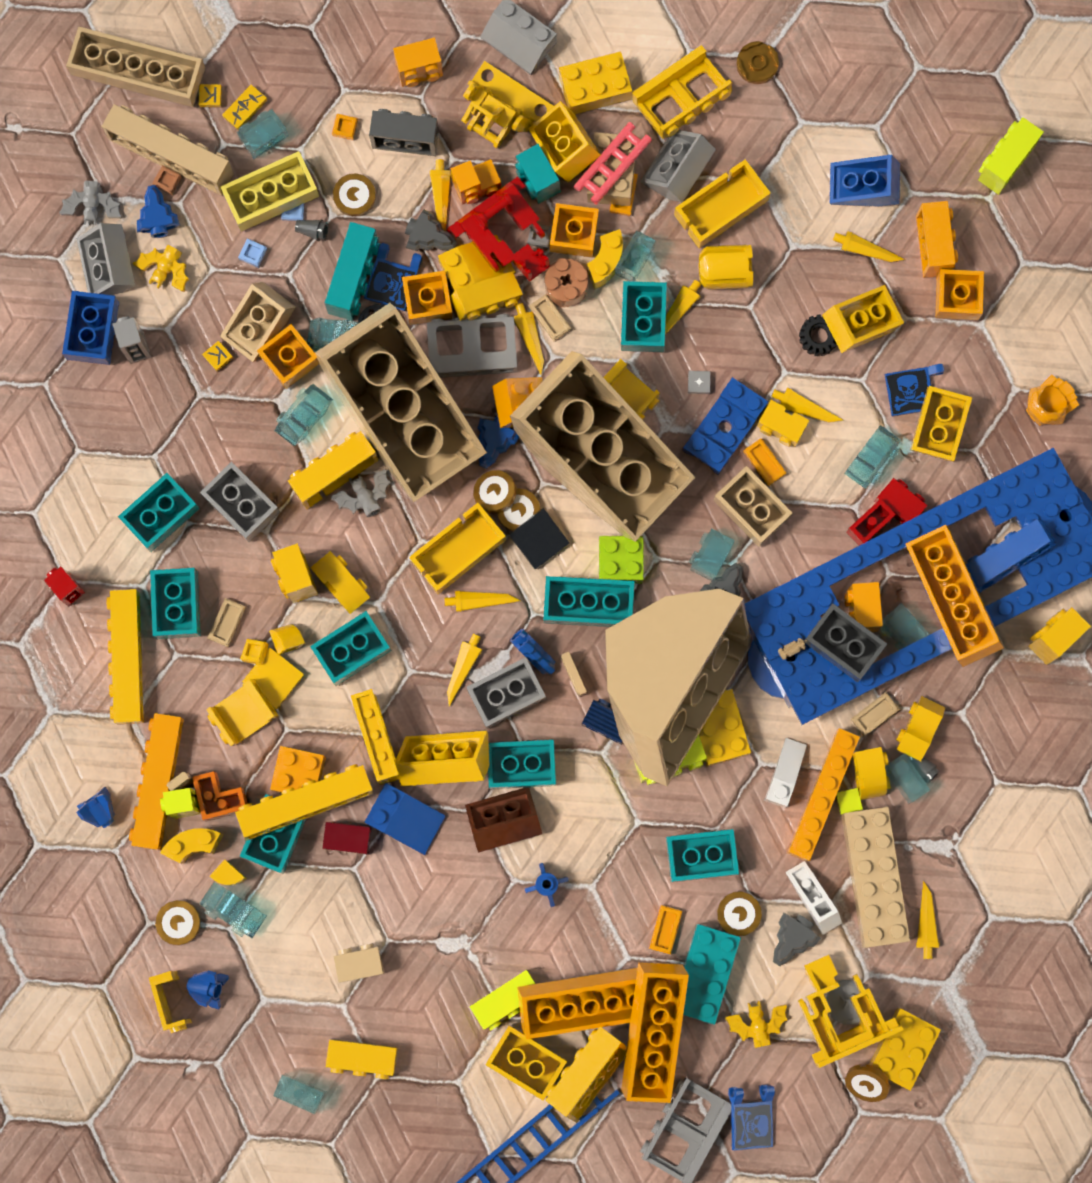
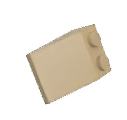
M264 282L253 283L220 337L249 360L255 362L259 357L257 350L280 332L296 307Z

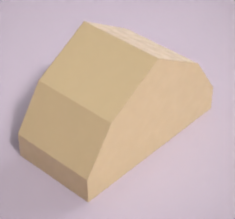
M391 303L315 352L322 370L342 404L384 465L413 502L487 453L402 316Z
M571 351L510 415L515 432L539 464L586 507L630 540L636 541L695 478L580 353Z
M722 589L665 596L605 630L607 690L619 736L642 775L665 786L669 785L751 647L744 598Z

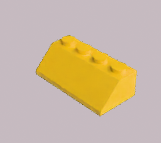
M474 731L406 736L395 761L401 786L484 781L489 768L488 732Z
M601 1026L598 1030L592 1031L588 1037L589 1042L587 1045L578 1050L574 1057L575 1061L571 1066H567L563 1070L561 1080L557 1085H553L549 1089L548 1097L545 1100L564 1116L576 1123L626 1057L627 1046Z

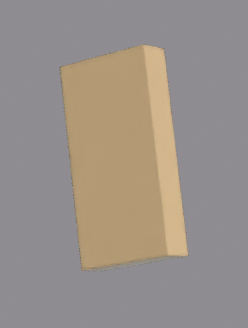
M547 294L529 305V309L553 342L571 330V327Z
M225 598L207 638L229 647L246 607Z
M568 651L562 654L561 659L577 695L581 697L586 695L587 691Z
M885 692L850 720L860 733L866 736L900 709Z
M182 772L168 782L166 786L170 791L186 789L193 783V779L190 774Z

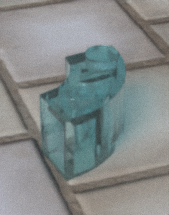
M313 319L310 321L307 344L310 347H314L313 350L317 352L359 323L351 320Z
M314 384L310 385L307 389L303 387L296 395L297 399L287 412L283 411L276 420L278 425L274 431L294 447L307 437L313 426L325 415L333 401L330 396Z
M880 425L844 474L865 489L870 483L875 484L882 475L879 470L888 458L893 460L900 451L897 446L902 440Z
M215 881L199 903L206 909L205 914L214 920L217 917L221 918L233 926L231 931L240 937H243L245 934L253 938L267 917L263 912Z

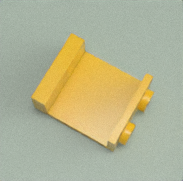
M621 358L603 377L642 420L645 418L643 414L648 409L652 411L660 402L658 400L660 392L658 390L654 392L627 369V364Z
M249 679L236 692L214 707L206 709L209 713L207 715L209 721L213 726L217 725L221 731L220 737L227 745L235 746L279 716L255 679Z
M168 971L149 977L163 1031L170 1030L171 1033L187 1029L186 1025L192 1023L191 1019H184L174 1023L172 1021L162 985L179 980L177 971Z

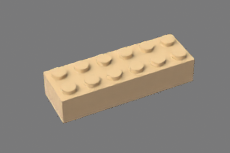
M78 27L66 65L73 76L194 107L205 71V65L200 58L83 27Z
M114 104L101 126L109 141L160 166L163 165L220 196L223 195L220 186L229 183L234 175L228 158L219 152L214 154L208 151L209 148L201 143L196 145L190 142V139L183 134L175 135L165 125L159 124L157 126L151 123L152 120L144 115L137 116L133 114L130 108L124 105L119 107Z
M889 807L842 814L862 948L909 942L910 938Z

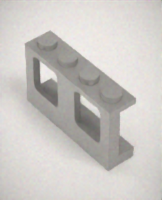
M500 314L496 318L479 316L471 321L466 319L460 321L459 317H457L453 321L433 319L427 323L429 361L440 378L517 372L514 317H509L508 314ZM506 327L507 349L500 352H482L480 328ZM462 330L463 353L439 355L436 332Z
M685 1077L684 1081H678L673 1090L676 1093L673 1101L665 1104L662 1110L665 1113L663 1119L656 1121L651 1130L654 1133L650 1141L646 1140L640 1152L643 1153L641 1156L643 1160L679 1179L682 1183H692L731 1113V1103ZM686 1089L711 1103L709 1111L699 1126L674 1113V1109ZM664 1129L682 1138L689 1144L687 1151L677 1166L652 1153V1149Z

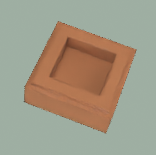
M162 165L152 185H156L158 189L172 195L182 176Z

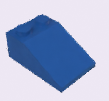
M892 154L830 163V204L875 207L900 204V163Z
M385 783L365 823L425 855L446 816Z

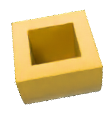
M293 624L269 631L278 655L297 650L305 644L300 631Z
M224 860L210 875L217 883L228 886L240 884L247 879L228 860Z

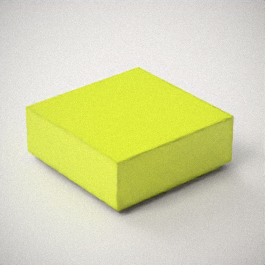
M858 788L837 792L836 799L840 815L863 810Z

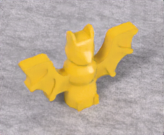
M167 245L164 253H159L154 248L148 254L140 253L139 259L132 263L142 271H146L150 266L157 264L158 268L154 270L149 284L153 282L158 283V289L166 280L167 274L172 271V286L185 292V284L189 281V278L185 275L187 265L177 262L182 254L178 249Z
M757 1001V1006L754 1007L747 1003L749 1018L752 1021L750 1027L742 1021L740 1015L724 1018L729 1024V1032L737 1033L741 1037V1041L751 1037L753 1038L755 1048L771 1045L769 1034H780L781 1024L788 1020L785 1015L787 1005L772 1008L771 1018L766 1023L763 1020L764 1013L761 1009L760 1001Z

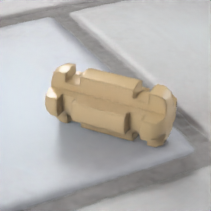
M798 638L797 641L785 645L783 649L779 648L778 653L785 660L787 656L795 655L800 652V649L804 650L806 646L804 641Z

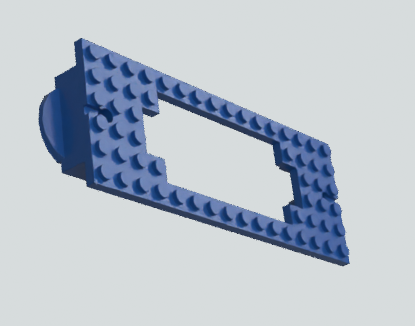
M1053 447L745 603L747 622L750 626L749 634L753 639L748 651V667L752 678L759 688L770 696L784 699L788 708H793L802 726L951 650L950 642L942 628L873 663L859 682L854 681L806 644L804 650L800 649V652L793 655L794 661L792 662L783 660L778 653L779 648L783 649L785 645L797 641L798 638L804 641L821 619V615L825 614L832 603L837 607L840 606L830 588L831 585L906 548V543L944 525L948 527L983 508L986 509L995 527L1015 517L1022 529L1024 528L1023 525L1029 520L1039 519L1044 522L1057 544L1018 569L1026 586L985 606L994 627L1092 578V501L1085 492L1073 484Z

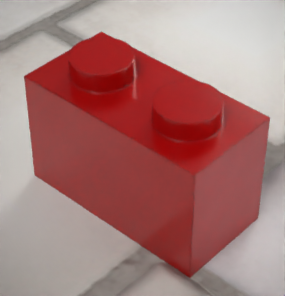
M893 478L874 502L882 499L896 514L894 518L903 524L919 516L928 505L924 503L925 499L921 495L910 492L905 482Z
M880 499L850 526L846 533L860 546L871 540L896 514Z
M61 566L50 570L46 575L47 578L44 579L45 583L59 600L68 607L85 594V591L71 574Z

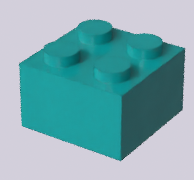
M539 144L516 155L517 163L514 164L516 173L522 182L525 181L526 191L531 200L536 199L537 203L540 204L561 192L560 181Z

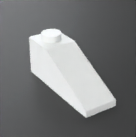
M785 738L764 801L783 808L788 806L807 745Z
M805 861L786 872V875L822 934L842 924L838 910Z

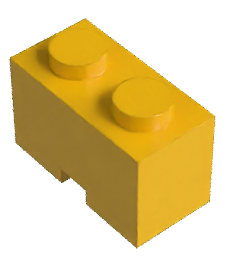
M770 400L757 427L760 428V432L770 437L774 435L779 438V442L783 445L795 447L809 420L795 412L793 415L786 413V407Z

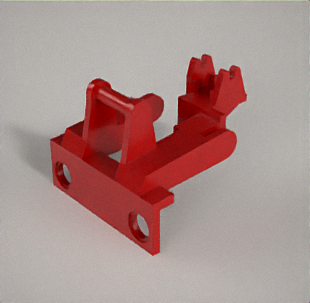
M517 176L448 227L446 231L448 233L452 232L456 238L465 232L495 272H498L500 269L490 254L494 256L502 268L512 261L530 282L550 267L549 258L545 256L540 248L534 252L529 244L514 254L504 240L498 242L488 229L487 221L505 208L521 231L531 225L540 238L546 236L537 223L539 217L519 193L526 186Z

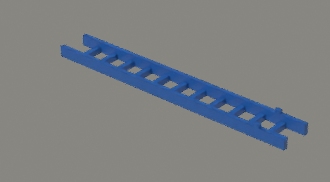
M616 1089L602 1102L596 1096L593 1101L597 1106L587 1115H582L579 1119L580 1121L568 1131L564 1129L550 1110L553 1106L549 1104L456 1183H464L474 1173L483 1183H491L480 1168L492 1158L509 1178L506 1183H514L620 1093ZM545 1114L562 1134L550 1146L533 1127V1124ZM527 1129L544 1148V1151L532 1161L515 1141ZM509 1144L526 1163V1166L515 1175L497 1155Z

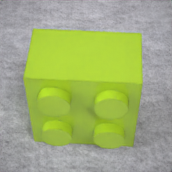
M599 536V579L634 581V584H642L643 536H640L636 541L624 536Z

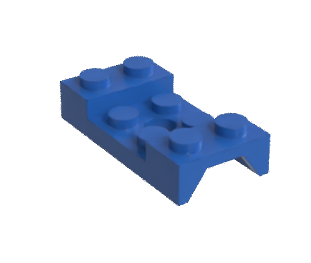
M732 377L709 413L683 447V452L695 456L708 465L714 473L719 475L766 408L768 401ZM728 422L731 425V430L724 433L720 431L719 424Z

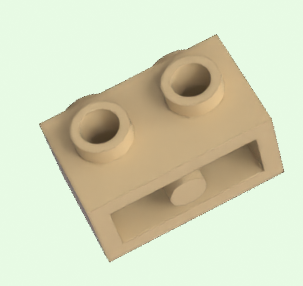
M373 944L360 946V951L352 952L351 948L338 950L339 955L333 956L338 983L384 974L380 948H374Z

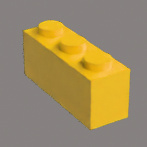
M513 271L458 288L450 296V300L459 320L468 318L471 321L478 318L480 314L486 312L487 314H492L501 307L511 308L517 305L523 293Z
M330 1039L326 1067L331 1068L330 1072L344 1074V1070H352L353 1075L366 1076L367 1073H375V1078L389 1079V1075L393 1076L395 1074L398 1048Z

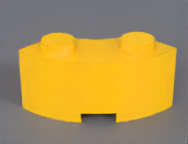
M620 229L600 236V251L594 260L587 263V272L594 290L609 282L620 265L623 249V238Z
M329 551L310 568L346 611L351 614L370 598L365 591L368 587L360 578L356 580L345 568L348 564L340 555L336 557Z
M923 696L920 697L918 703L914 701L908 712L911 714L906 728H901L896 738L899 741L897 750L921 761L943 718L945 707Z
M881 747L855 752L853 754L855 782L860 800L885 796L887 790L891 789L889 777L886 776L885 765H888L886 752H882Z
M204 828L186 830L170 839L160 853L178 863L184 864L190 856L196 853L207 852L214 854L224 834Z

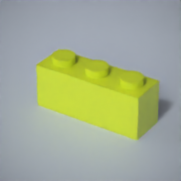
M186 788L163 792L164 798H160L162 812L165 811L166 815L175 819L201 815L195 790Z
M525 970L471 1005L470 1009L482 1028H489L491 1031L502 1024L500 1022L501 1018L507 1015L510 1019L520 1012L518 1008L517 987L532 985L535 982L529 972Z

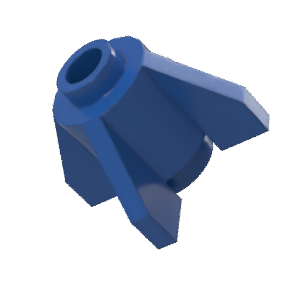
M103 787L87 801L77 805L79 810L76 813L80 819L96 827L102 826L106 828L114 822L113 817L115 813L113 811L111 794L106 787Z
M540 863L541 875L537 878L535 886L526 888L525 892L529 893L537 890L539 894L548 896L550 907H554L552 895L556 893L558 884L569 882L568 877L557 879L551 873H546L544 864ZM545 880L551 882V886L548 889L542 886Z
M209 970L196 973L187 982L188 993L198 1005L210 1006L219 1010L221 1007L219 996L222 986L228 981L229 976L221 973L216 974V972Z

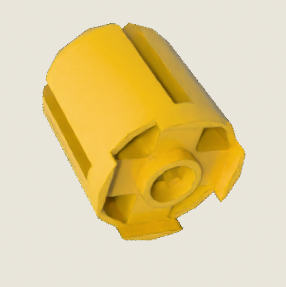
M722 245L703 248L699 254L698 263L699 279L702 286L708 290L752 287L753 271L751 258H753L751 245Z

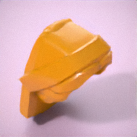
M1051 374L1041 386L1030 389L1026 412L1039 426L1063 424L1066 414L1079 406L1076 400L1077 396L1074 393L1075 390L1067 381L1056 378Z

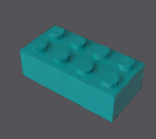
M350 222L324 302L328 314L353 321L355 315H359L361 309L360 297L366 293L368 286L366 278L367 275L371 276L374 268V263H372L373 256L378 255L381 244L378 242L379 237L377 236L376 229Z
M546 576L543 623L612 627L633 615L634 581Z
M696 924L684 963V968L689 977L683 1015L715 1025L741 937Z

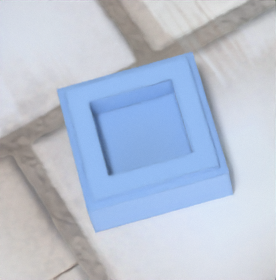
M305 203L283 212L281 220H303Z
M247 239L238 259L259 268L267 247Z

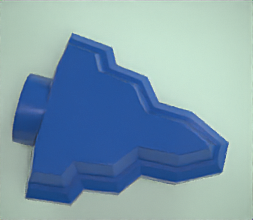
M148 186L144 196L145 206L140 210V219L137 220V233H150L152 238H162L168 235V230L180 226L177 214L172 213L171 206L164 202L163 194L157 186Z
M495 416L493 421L480 418L477 427L480 432L478 439L487 453L479 458V466L488 469L496 462L499 454L507 452L510 445H515L519 439L518 434L513 429L500 428L498 416Z
M520 629L513 635L510 642L542 674H552L555 671L554 665L556 661L524 629Z

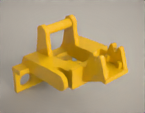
M484 61L472 81L468 82L469 87L463 95L471 103L461 121L467 124L474 115L467 130L470 132L473 130L493 143V147L497 149L511 129L527 133L528 128L542 117L535 114V107L537 105H545L547 108L546 113L554 106ZM485 70H491L494 74L493 79L489 82H485L482 79V73ZM485 115L483 119L485 123L482 127L478 124V122L482 118V116ZM494 123L503 127L499 136L489 131Z
M827 955L804 965L809 982L816 991L805 996L813 1015H810L808 1007L802 998L798 1000V1003L820 1051L811 1055L817 1068H821L903 1031V1027L898 1025L895 1017L884 1021L870 989H864L859 976L855 974L852 977L859 994L850 997V1000L858 1014L860 1023L859 1026L836 1035L827 1013L831 1012V1009L824 996V993L840 987L834 979L838 975L830 956Z

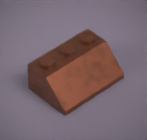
M529 788L518 789L465 805L478 853L542 835Z

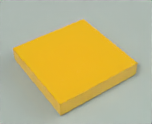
M269 648L263 665L256 664L242 682L245 683L249 679H255L272 706L278 709L305 675L282 656L278 655L273 649Z

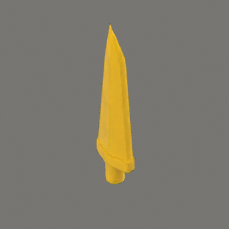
M443 159L435 160L436 170H430L429 173L437 221L441 223L442 229L446 231L451 171L444 170Z
M847 231L845 236L835 232L833 241L842 244L841 250L888 262L905 260Z
M694 280L689 288L683 285L666 315L665 335L700 298V295L696 292L700 288L701 283L697 280Z
M523 303L515 305L518 315L514 316V323L541 375L544 359L534 321V314L532 311L526 313Z
M788 387L785 393L776 389L772 393L771 397L781 401L780 405L786 407V410L828 423L843 420Z
M455 591V597L444 598L445 606H456V612L520 601L509 594Z
M472 634L469 644L462 641L447 690L449 707L476 659L482 652V649L477 647L481 637L476 634Z
M923 881L916 948H923V959H933L932 948H939L932 893Z

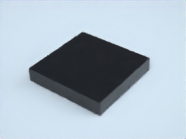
M544 508L508 534L533 569H537L569 544V541Z

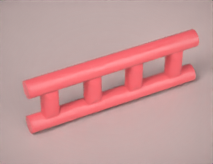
M631 122L627 123L603 151L601 156L596 159L574 185V188L579 192L584 187L591 191L594 195L590 200L596 205L652 141L648 135H645L641 140L633 134L632 131L635 129V126ZM625 139L636 146L628 156L618 149ZM611 155L622 162L615 171L604 165ZM598 171L608 178L601 187H598L591 181Z

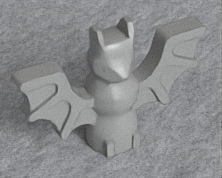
M85 181L83 192H77L73 189L72 195L68 199L62 200L63 207L59 212L60 215L73 216L78 205L83 203L85 206L83 211L84 225H86L87 221H94V225H96L97 207L101 204L105 208L108 218H121L119 213L120 203L112 200L110 192L101 194L98 181Z
M386 470L374 475L375 487L372 491L367 489V484L359 473V478L355 480L349 478L354 492L357 493V498H352L344 491H340L332 495L331 500L338 504L340 510L349 509L355 514L358 509H363L367 517L376 515L381 511L377 500L381 498L386 499L385 490L390 485V481L386 477Z

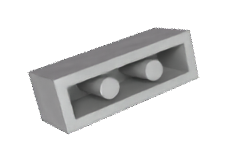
M122 317L116 323H113L119 348L130 364L151 358L144 332L134 317Z

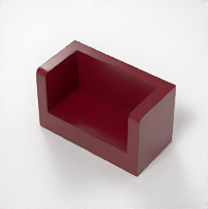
M326 822L322 849L368 855L372 828Z

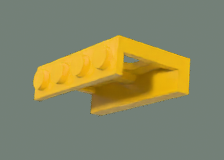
M700 45L633 91L632 100L660 137L664 139L667 136L675 135L683 125L692 123L696 116L702 112L706 113L711 110L719 100L727 99L732 92V82L730 79L726 81L706 57L704 47ZM705 73L718 88L697 101L686 87V84L700 74ZM667 97H672L683 112L663 125L651 109Z
M370 689L351 695L377 782L383 785L399 780V773L395 763L396 758L376 694Z

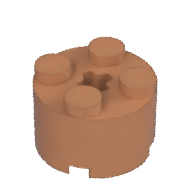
M560 258L550 265L545 274V291L553 304L565 308L577 305L585 298L588 290V275L585 268L579 262ZM570 281V284L567 283L566 286H563V282Z

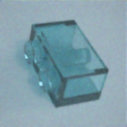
M273 109L268 112H261L256 120L251 123H245L237 132L239 140L253 160L289 136L287 129Z
M636 230L616 265L615 274L627 281H636L655 248L656 240Z
M712 528L709 534L704 532L699 542L702 545L699 553L694 551L689 560V563L692 564L690 570L710 581L714 580L735 540Z
M902 603L882 620L883 626L880 628L886 637H892L895 640V646L898 650L930 635Z
M905 753L885 766L887 774L908 804L930 791Z
M283 1074L273 1096L316 1114L326 1091Z

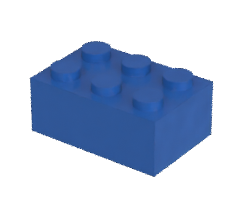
M72 291L62 351L63 356L67 360L110 365L115 335L113 323L117 322L119 301L116 296Z

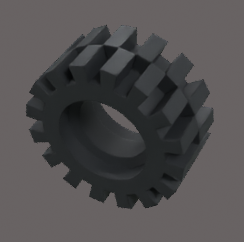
M817 314L816 317L811 316L808 320H805L799 332V342L802 344L803 350L806 349L808 354L813 353L817 357L819 354L825 356L826 353L832 352L837 343L821 314ZM815 328L824 329L827 333V340L823 343L814 342L811 338L812 330Z

